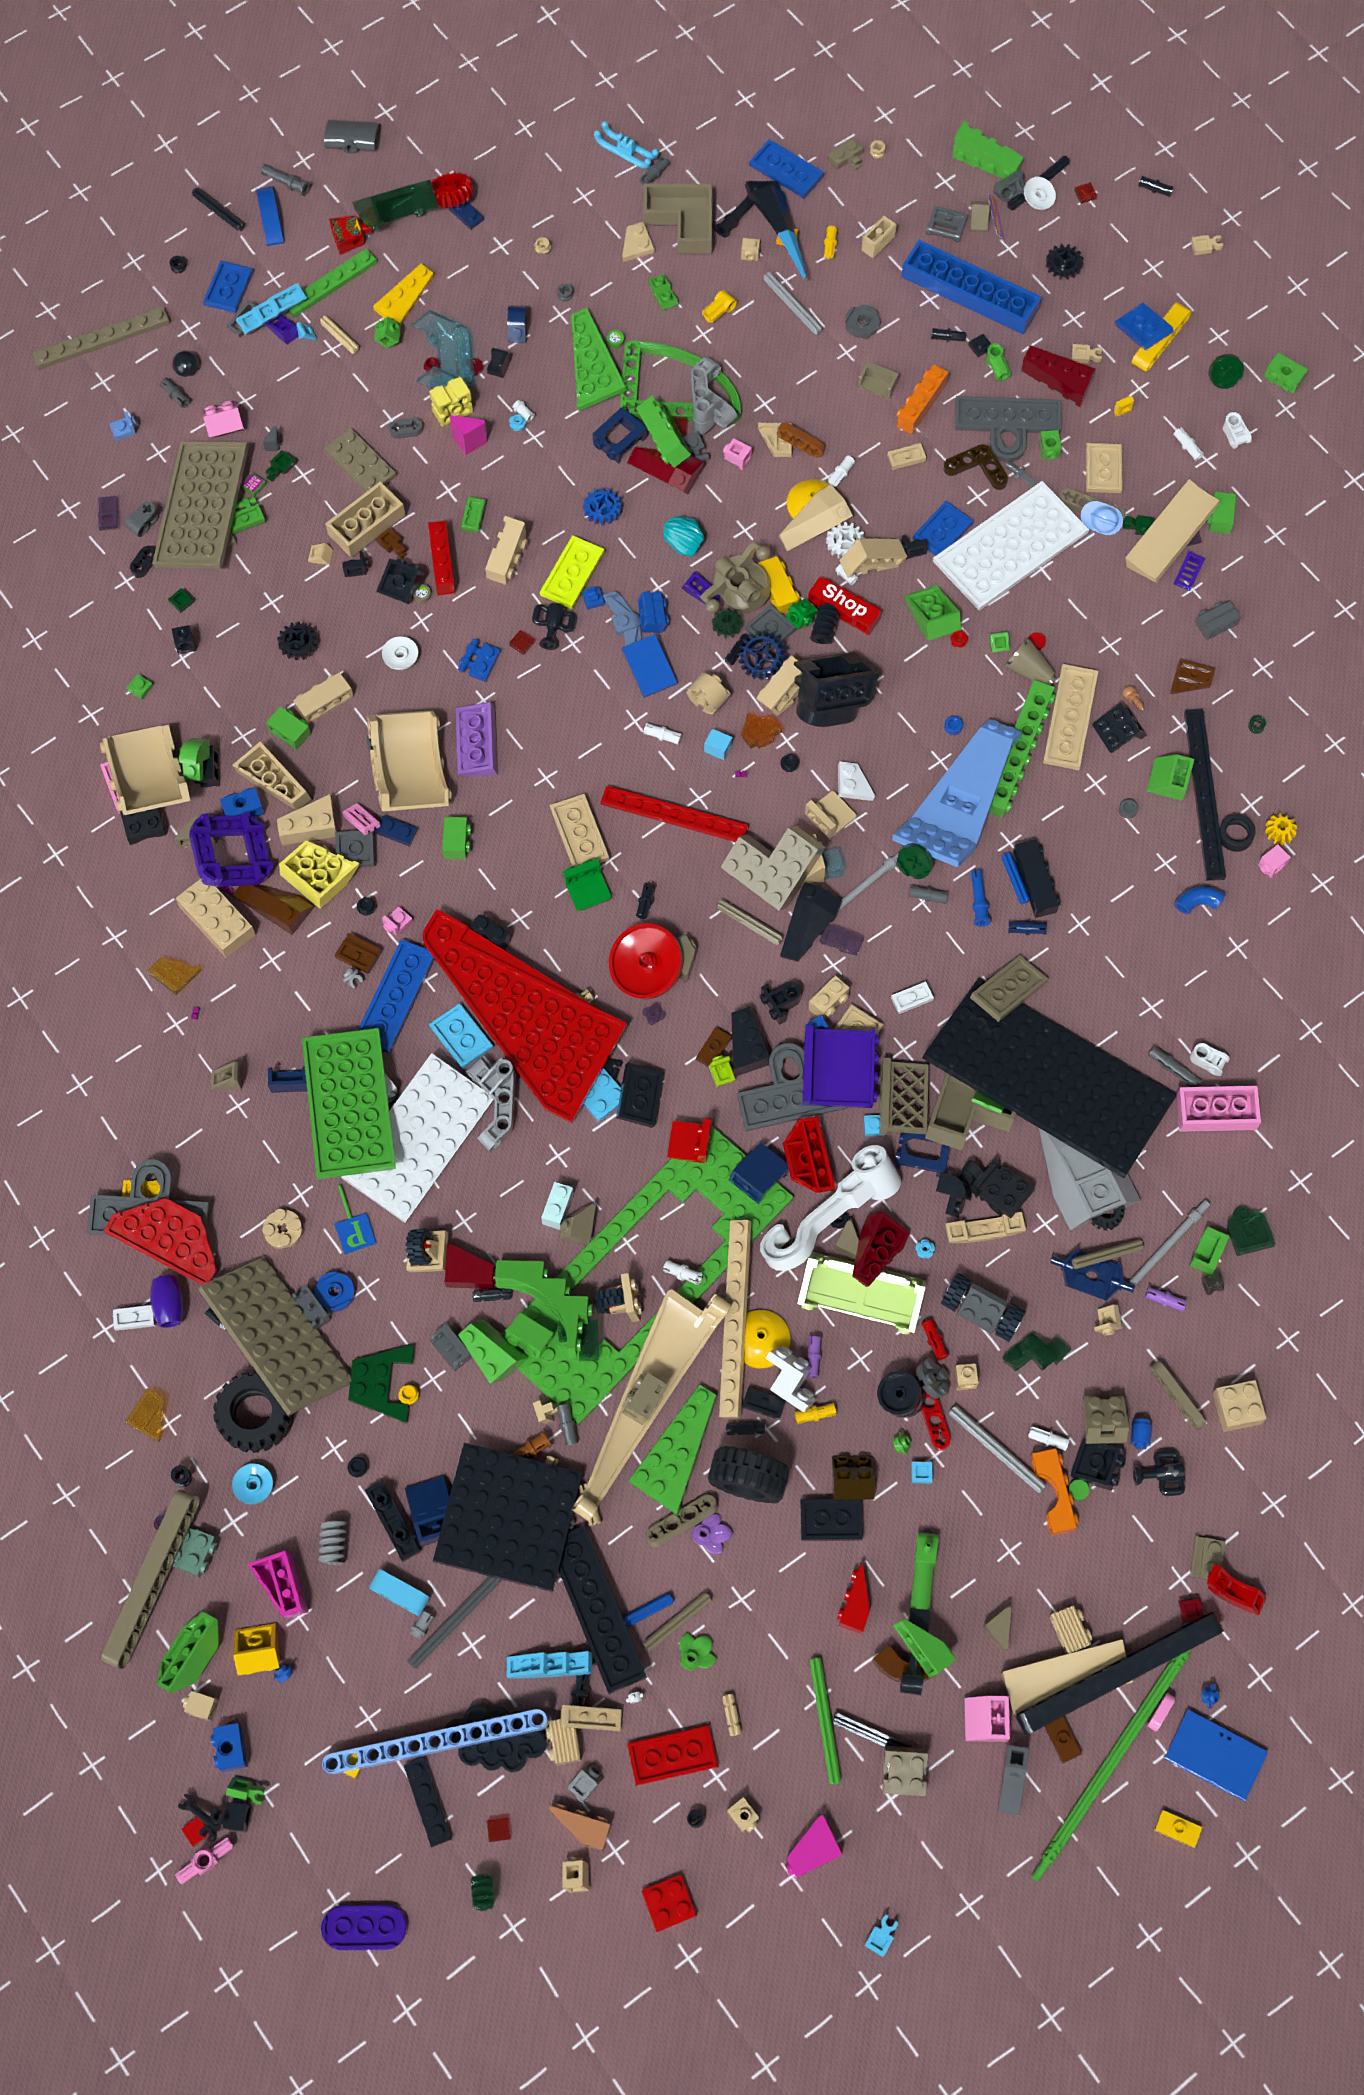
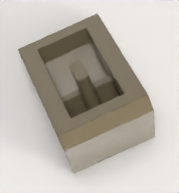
M971 201L970 231H988L989 202Z
M232 1062L212 1071V1090H241L242 1070L238 1062Z
M851 1220L847 1221L835 1245V1251L855 1260L859 1240Z
M1012 1607L1005 1608L983 1627L1002 1652L1008 1650Z

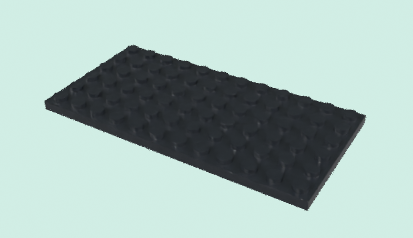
M978 978L926 1050L922 1059L1011 1112H1015L1016 1115L1120 1177L1125 1178L1172 1105L1177 1094L1022 1003L998 1022L970 998L971 994L985 983Z

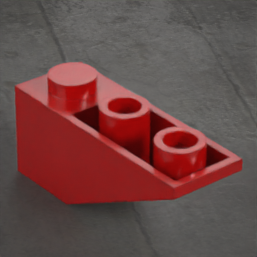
M860 1565L858 1570L854 1569L850 1580L854 1581L852 1589L847 1588L843 1599L847 1603L845 1609L840 1608L837 1619L840 1620V1627L862 1635L870 1610L863 1565Z

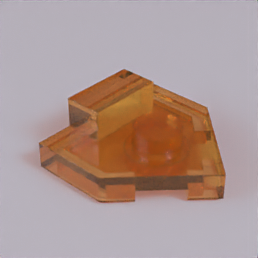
M747 713L741 736L750 749L756 746L761 749L775 742V736L782 733V728L772 716L760 717Z

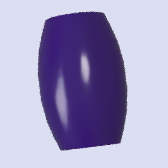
M172 1275L154 1278L150 1290V1301L157 1324L162 1328L180 1325L184 1304L182 1292L176 1278Z

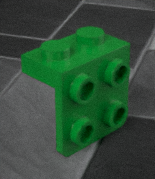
M598 858L586 860L579 866H570L563 871V881L577 911H583L611 899V894L601 874Z

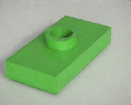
M467 498L461 524L462 531L479 533L486 504L485 499Z

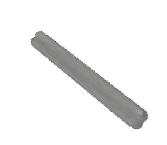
M767 272L764 275V281L815 335L821 333L822 326L771 272Z

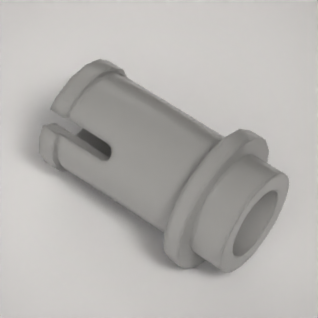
M423 1611L415 1626H411L412 1630L410 1633L418 1639H421L422 1636L425 1637V1631L434 1617Z

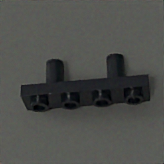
M383 1480L365 1489L401 1561L404 1562L421 1553Z

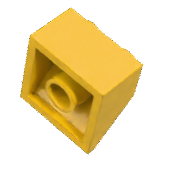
M276 1623L234 1630L233 1656L238 1675L271 1671L279 1668L280 1654Z

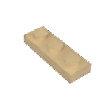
M562 1705L560 1727L620 1731L621 1710Z

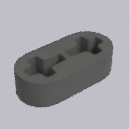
M417 418L395 420L389 425L390 435L398 439L419 436L423 431L422 422Z

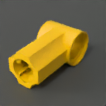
M721 290L716 295L714 301L702 311V315L707 322L713 323L725 312L730 313L736 307L737 300L725 290Z

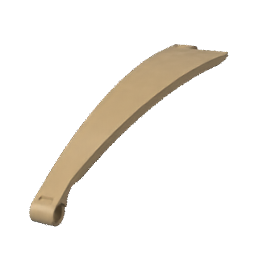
M668 1290L628 1380L587 1486L572 1508L578 1515L589 1521L595 1514L602 1499L717 1325L732 1306L730 1303L714 1294L702 1311L674 1290ZM648 1372L666 1383L668 1387L649 1419L641 1425L622 1413L624 1410L622 1404L630 1392L634 1393L635 1390L632 1387L640 1375L644 1377Z

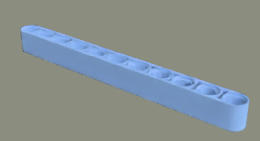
M535 1709L328 1754L323 1758L322 1767L330 1774H341L347 1771L540 1731L548 1726L549 1717L544 1711ZM538 1714H542L544 1717L541 1725L534 1724V1717ZM521 1718L523 1726L521 1729L515 1730L513 1723L516 1719ZM496 1723L502 1724V1732L499 1734L493 1733V1726ZM480 1727L482 1735L478 1739H474L472 1732L475 1728ZM455 1732L461 1733V1740L458 1743L452 1742V1735ZM439 1736L441 1743L438 1747L433 1748L431 1741L434 1737ZM414 1741H419L420 1748L417 1752H412L411 1744ZM394 1745H398L400 1749L399 1754L393 1757L390 1750ZM377 1749L379 1757L377 1760L372 1761L370 1753ZM352 1754H357L358 1762L356 1765L351 1766L349 1757ZM336 1758L338 1765L334 1770H331L329 1762Z

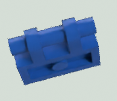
M472 639L465 649L464 657H461L459 661L460 665L457 670L464 673L465 669L468 668L470 669V677L486 682L501 651L485 643L479 649L477 648L479 641ZM472 655L477 656L474 662L470 661Z

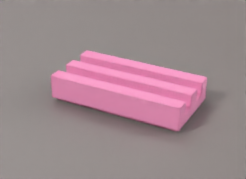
M358 803L342 812L343 817L365 836L369 830L372 832L374 827H380V822Z

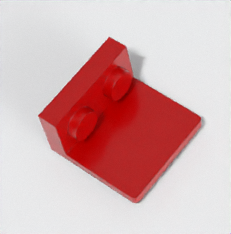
M703 1118V1124L673 1121L667 1158L706 1163L711 1119Z

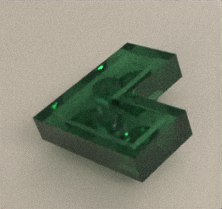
M589 1320L588 1324H583V1333H579V1339L582 1341L579 1361L599 1360L598 1320ZM558 1321L559 1343L567 1342L566 1332L561 1322Z
M1030 1333L1002 1356L1003 1361L1014 1371H1018L1030 1360L1044 1370L1059 1358L1052 1348L1033 1333Z

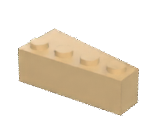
M261 742L256 744L232 765L238 774L294 810L302 808L311 800L302 786Z

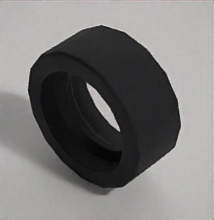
M1240 814L1226 817L1220 826L1221 844L1227 850L1233 852L1246 850L1252 844L1256 834L1253 822L1248 817ZM1230 825L1242 826L1248 833L1246 840L1242 842L1231 840L1226 834L1227 827Z

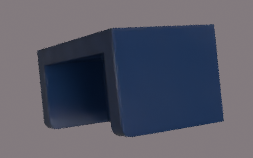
M303 1066V1071L274 1072L272 1067L268 1068V1087L270 1092H307L305 1066Z

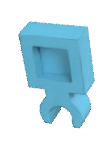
M887 1915L881 1920L882 1928L879 1929L875 1926L864 1945L881 1957H884L894 1937L889 1935L890 1931L895 1930L898 1926V1922L895 1921L892 1927H888L886 1925Z

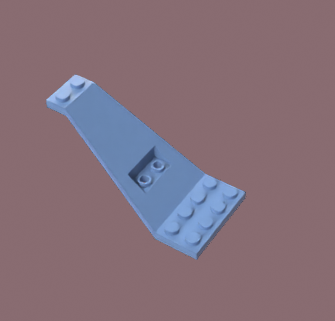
M989 719L985 722L914 815L893 834L892 840L902 845L919 844L926 848L933 858L958 868L977 848L1011 748L1021 738L1022 732L1013 727L1003 725L996 720Z

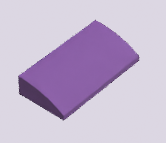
M491 702L456 708L458 775H496L497 750L494 706Z

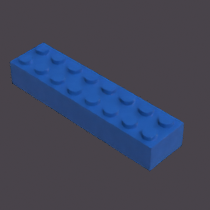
M921 240L917 241L902 266V278L1021 334L1025 333L1040 308L1041 296Z

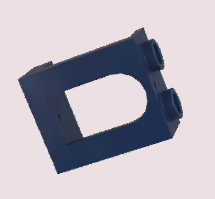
M621 407L592 433L593 445L598 450L606 453L610 460H614L619 464L620 456L638 439L643 442L647 438V427ZM618 422L630 431L617 444H610L605 440L606 433Z
M900 1133L899 1144H902L901 1151L897 1150L895 1162H899L897 1169H900L902 1165L936 1172L937 1177H940L941 1172L945 1173L950 1146L942 1144L939 1161L911 1156L905 1149V1145L909 1140L934 1141L925 1139L926 1134Z

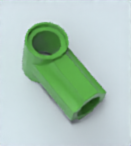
M996 343L991 344L986 354V363L991 366L996 380L1004 381L1011 376V371L1004 358L1003 347Z

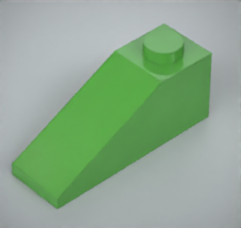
M903 1619L893 1625L929 1678L939 1674L956 1660L951 1649L944 1642L908 1620Z

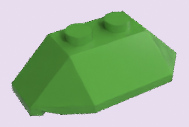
M202 1611L197 1617L182 1627L160 1663L159 1679L156 1683L158 1686L173 1693L197 1682L218 1648L217 1619Z

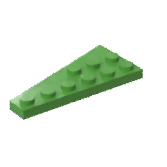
M587 308L571 314L578 411H582L627 391Z
M702 1385L698 1386L629 1479L630 1484L677 1516L699 1454V1447L704 1438L708 1420H710L717 1399L714 1393Z

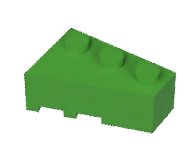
M485 1320L469 1324L458 1334L490 1384L504 1380L529 1358L502 1338V1334Z

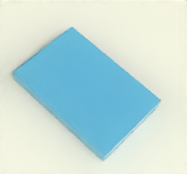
M460 1003L429 1024L431 1030L461 1069H464L493 1049L491 1042Z

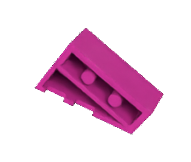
M285 1550L247 1564L257 1577L258 1582L268 1593L269 1598L282 1617L291 1619L309 1612L292 1553Z

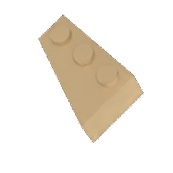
M859 538L839 561L847 578L853 577L854 573L861 572L864 575L868 574V570L872 569L883 571L897 568L906 559L907 555L899 539Z

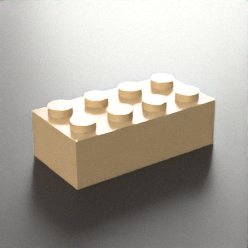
M379 482L325 523L328 535L352 557L386 529L405 516L404 505Z
M199 879L176 897V901L182 911L226 959L256 936L253 927L216 886L204 885L201 879Z

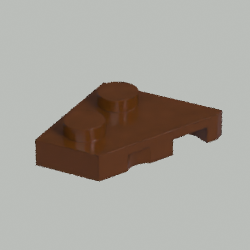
M1180 659L1170 694L1210 688L1215 668Z

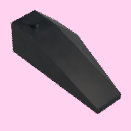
M803 883L796 900L780 957L798 962L810 949L813 941L819 935H822L825 927L834 921L841 907L842 900L820 886Z

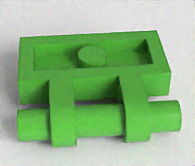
M246 497L241 502L236 503L231 525L232 534L265 522L259 505L251 506L257 503L255 497L249 499Z

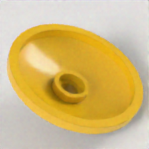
M807 479L793 486L787 496V510L790 516L794 519L800 510L811 500V496L830 484L818 479Z
M750 1311L746 1313L744 1364L757 1369L775 1366L766 1357L770 1351L778 1346H785L789 1349L791 1337L788 1326L780 1316L771 1311ZM763 1333L765 1337L760 1339L757 1335Z

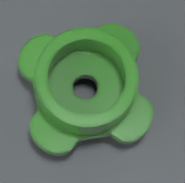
M901 1431L899 1436L893 1438V1445L896 1451L907 1454L911 1448L909 1437Z

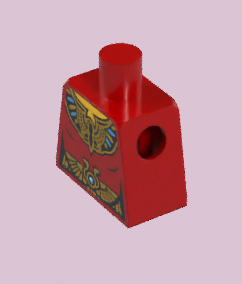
M355 215L329 219L339 255L363 246V235L372 232L370 223L359 224Z

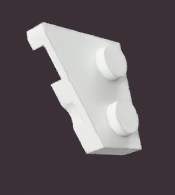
M839 762L838 797L873 801L875 794L859 765L856 763Z

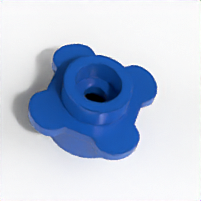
M290 1663L287 1665L282 1664L278 1669H275L274 1681L278 1680L279 1683H282L292 1676L293 1671L291 1670Z
M1211 1684V1687H1204L1201 1695L1202 1702L1208 1704L1209 1709L1213 1708V1704H1216L1220 1697L1219 1691H1216V1684Z

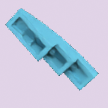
M298 283L257 305L251 311L239 316L236 321L246 335L292 309L307 298Z
M589 1651L552 1654L542 1652L507 1657L508 1679L592 1674V1653Z

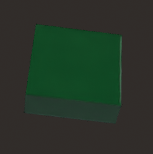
M182 588L168 599L169 603L180 613L194 603L193 598Z

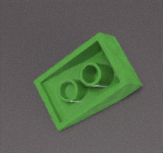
M937 585L904 596L920 632L928 641L961 630L960 611Z

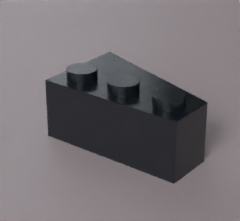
M750 1007L732 1012L733 1074L736 1077L768 1066L770 1057Z

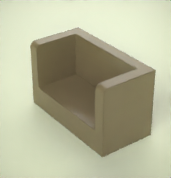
M866 361L858 377L857 387L890 399L898 384L899 373Z

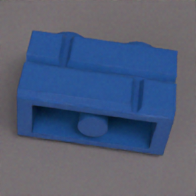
M642 592L637 600L642 632L662 633L669 622L668 616L665 615L666 600H663L661 592Z

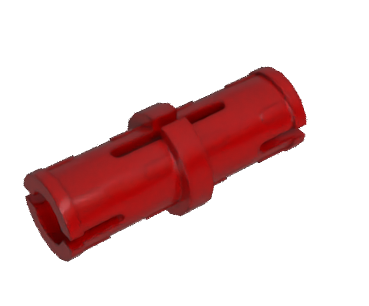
M931 1319L923 1322L921 1325L927 1335L928 1345H931L937 1361L947 1358L949 1355L942 1342L943 1337L939 1335L934 1321Z

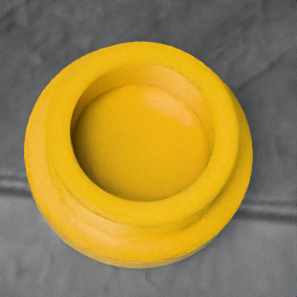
M405 1385L399 1390L398 1396L403 1404L411 1405L418 1400L419 1393L415 1386Z

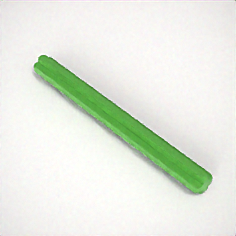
M820 1658L810 1659V1667L829 1783L832 1785L839 1784L841 1778L822 1663Z

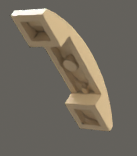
M1022 1212L1015 1213L1012 1218L1004 1214L1002 1217L965 1222L964 1220L945 1223L949 1243L987 1241L1026 1231Z

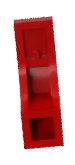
M1214 1564L1208 1574L1207 1584L1209 1586L1207 1589L1242 1610L1259 1616L1266 1600V1596L1259 1589L1236 1580L1219 1565Z

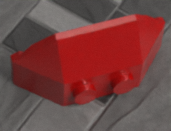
M818 1116L801 1118L783 1142L791 1180L815 1193L835 1190Z

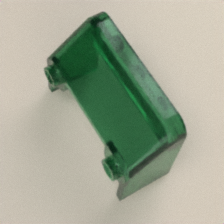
M430 180L352 202L354 209L367 228L371 227V230L381 228V224L411 214H415L416 217L426 214L425 210L438 207Z

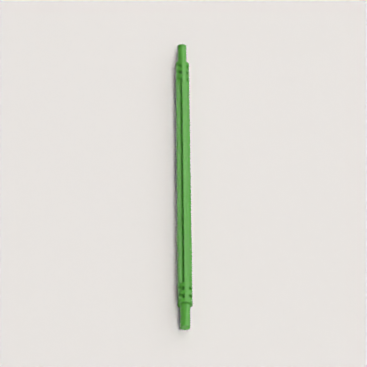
M1191 1650L1171 1660L1041 1857L1043 1860L1031 1876L1035 1881L1039 1882L1049 1865L1052 1866L1189 1658L1188 1654Z

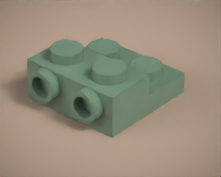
M188 1528L172 1567L200 1578L202 1573L205 1574L208 1569L209 1562L207 1561L210 1554L213 1555L216 1551L217 1539L199 1530Z

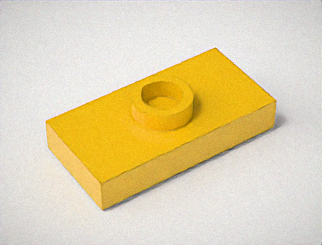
M1161 1810L1154 1831L1195 1848L1202 1827Z

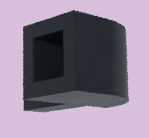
M940 1173L936 1191L950 1196L945 1214L959 1218V1214L964 1209L963 1199L971 1201L970 1187L961 1178Z

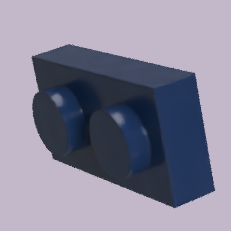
M465 201V204H460L459 207H448V210L470 230L484 221L483 216L467 201Z
M383 815L380 820V827L376 828L375 832L380 836L410 847L417 833V828Z

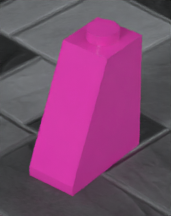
M823 1815L818 1817L786 1858L788 1863L785 1864L789 1875H794L795 1879L842 1855Z

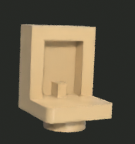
M1110 1305L1098 1309L1100 1326L1094 1327L1095 1332L1103 1333V1335H1112L1115 1333L1114 1331L1122 1329L1118 1305Z

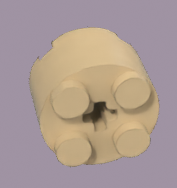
M702 672L687 688V695L696 706L700 704L704 707L702 711L713 715L731 694L720 684L721 679L717 675L713 674L710 676L706 672Z

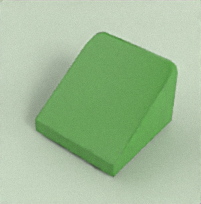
M1008 632L988 634L992 652L1010 650Z

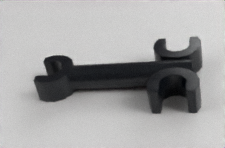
M184 1794V1797L188 1800L187 1804L179 1803L178 1807L181 1810L192 1812L207 1825L201 1828L199 1835L205 1837L209 1832L206 1841L213 1843L217 1838V1831L220 1829V1825L225 1824L229 1817L222 1814L219 1819L218 1816L221 1810L216 1808L211 1812L210 1817L195 1804L194 1796Z

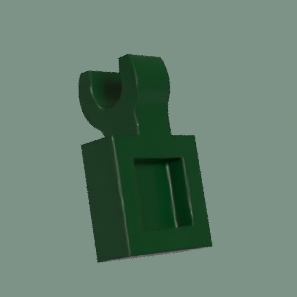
M281 450L270 460L271 467L265 471L268 474L266 478L273 482L279 472L284 475L296 464L295 459Z
M1137 515L1135 520L1131 516H1125L1123 529H1133L1136 535H1144L1154 523L1155 517Z

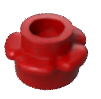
M960 630L955 631L950 637L951 644L959 648L966 646L968 642L966 633Z

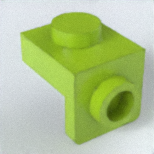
M721 1055L712 1059L713 1062L708 1067L716 1088L736 1080L729 1064L730 1056L724 1058Z

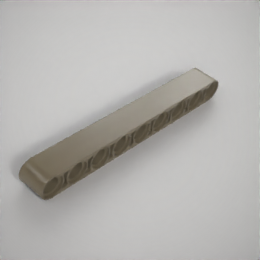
M178 1490L174 1494L103 1650L102 1661L118 1669H123L128 1664L197 1511L200 1501L198 1496L183 1490Z

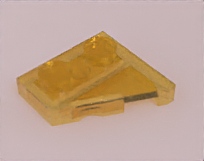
M160 957L147 971L150 976L177 995L201 972V967L196 965L195 967L186 966L183 962H173Z
M147 1388L125 1423L159 1443L165 1399Z

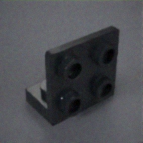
M1122 702L1092 724L1110 753L1115 752L1134 737L1143 739L1147 736L1129 706Z

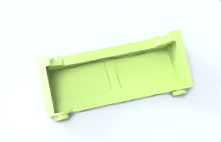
M816 1252L811 1253L808 1258L798 1304L802 1305V1308L813 1310V1307L819 1306L894 1325L898 1328V1332L903 1334L914 1333L926 1280L883 1269L882 1273L869 1287H865L852 1277L855 1262Z

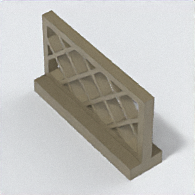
M883 1058L881 1066L879 1134L887 1135V1131L914 1134L927 1133L929 1065L891 1062V1058ZM894 1068L902 1069L905 1074L899 1078L894 1073ZM924 1070V1075L918 1079L912 1072ZM907 1076H910L915 1081L910 1086H907L902 1081ZM898 1083L905 1089L900 1094L893 1089ZM917 1085L923 1089V1093L919 1096L912 1090ZM909 1093L915 1099L907 1103L902 1096ZM897 1100L904 1105L899 1111L893 1106V1103ZM917 1101L923 1106V1109L919 1112L911 1107ZM907 1109L914 1115L909 1120L902 1115ZM899 1117L904 1124L892 1126V1121ZM917 1118L923 1123V1128L914 1127L911 1122Z

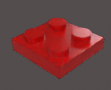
M681 1875L641 1891L656 1932L696 1917Z

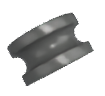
M566 283L560 284L557 288V297L561 301H569L573 296L572 287Z

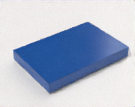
M221 260L203 300L204 306L236 314L254 273L253 268Z
M1141 303L1115 321V325L1144 350H1147L1174 332L1173 327L1144 303Z
M945 501L913 535L912 539H926L928 543L927 550L937 556L958 541L971 527L974 520Z
M655 634L622 647L621 650L643 698L677 685L675 676Z

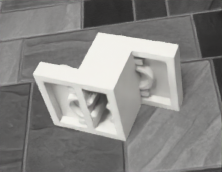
M776 1347L769 1352L766 1359L781 1368L782 1371L770 1390L805 1412L816 1401L811 1391L806 1388H800L812 1367L808 1365L809 1363L805 1359L792 1355V1351L787 1347Z

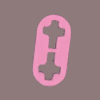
M1168 1692L1165 1694L1147 1724L1149 1728L1157 1732L1176 1700L1174 1696Z

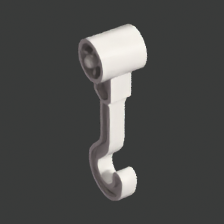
M871 1145L863 1148L854 1156L852 1160L854 1171L838 1183L835 1194L801 1222L797 1230L796 1239L790 1247L781 1249L790 1239L788 1232L782 1224L775 1225L764 1235L760 1243V1252L769 1267L775 1270L786 1271L799 1266L811 1255L818 1234L844 1212L851 1208H859L870 1198L874 1200L887 1199L899 1190L901 1178L883 1147Z

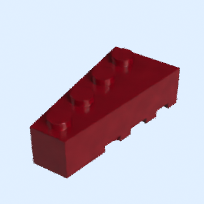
M1030 345L1023 359L1021 371L1038 382L1042 381L1047 384L1049 389L1053 391L1055 389L1062 394V397L1074 401L1075 405L1081 408L1093 381L1095 368Z

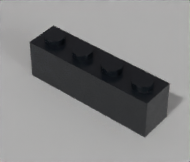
M1036 839L1015 844L1013 854L1029 895V902L1034 917L1038 918L1057 913L1060 899L1054 893V881L1052 878H1049V867L1047 862L1043 860L1042 846L1038 845Z

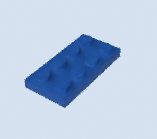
M770 139L749 161L750 167L770 179L778 181L780 185L802 198H805L824 176L822 170Z

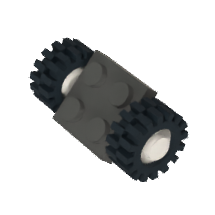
M957 1273L949 1285L941 1304L955 1312L960 1302L963 1301L957 1315L991 1334L994 1332L998 1322H1001L995 1335L1010 1342L1014 1333L1019 1328L1026 1311L1012 1303L1004 1316L1003 1313L1008 1305L1007 1301L974 1283L968 1294H966L972 1280Z

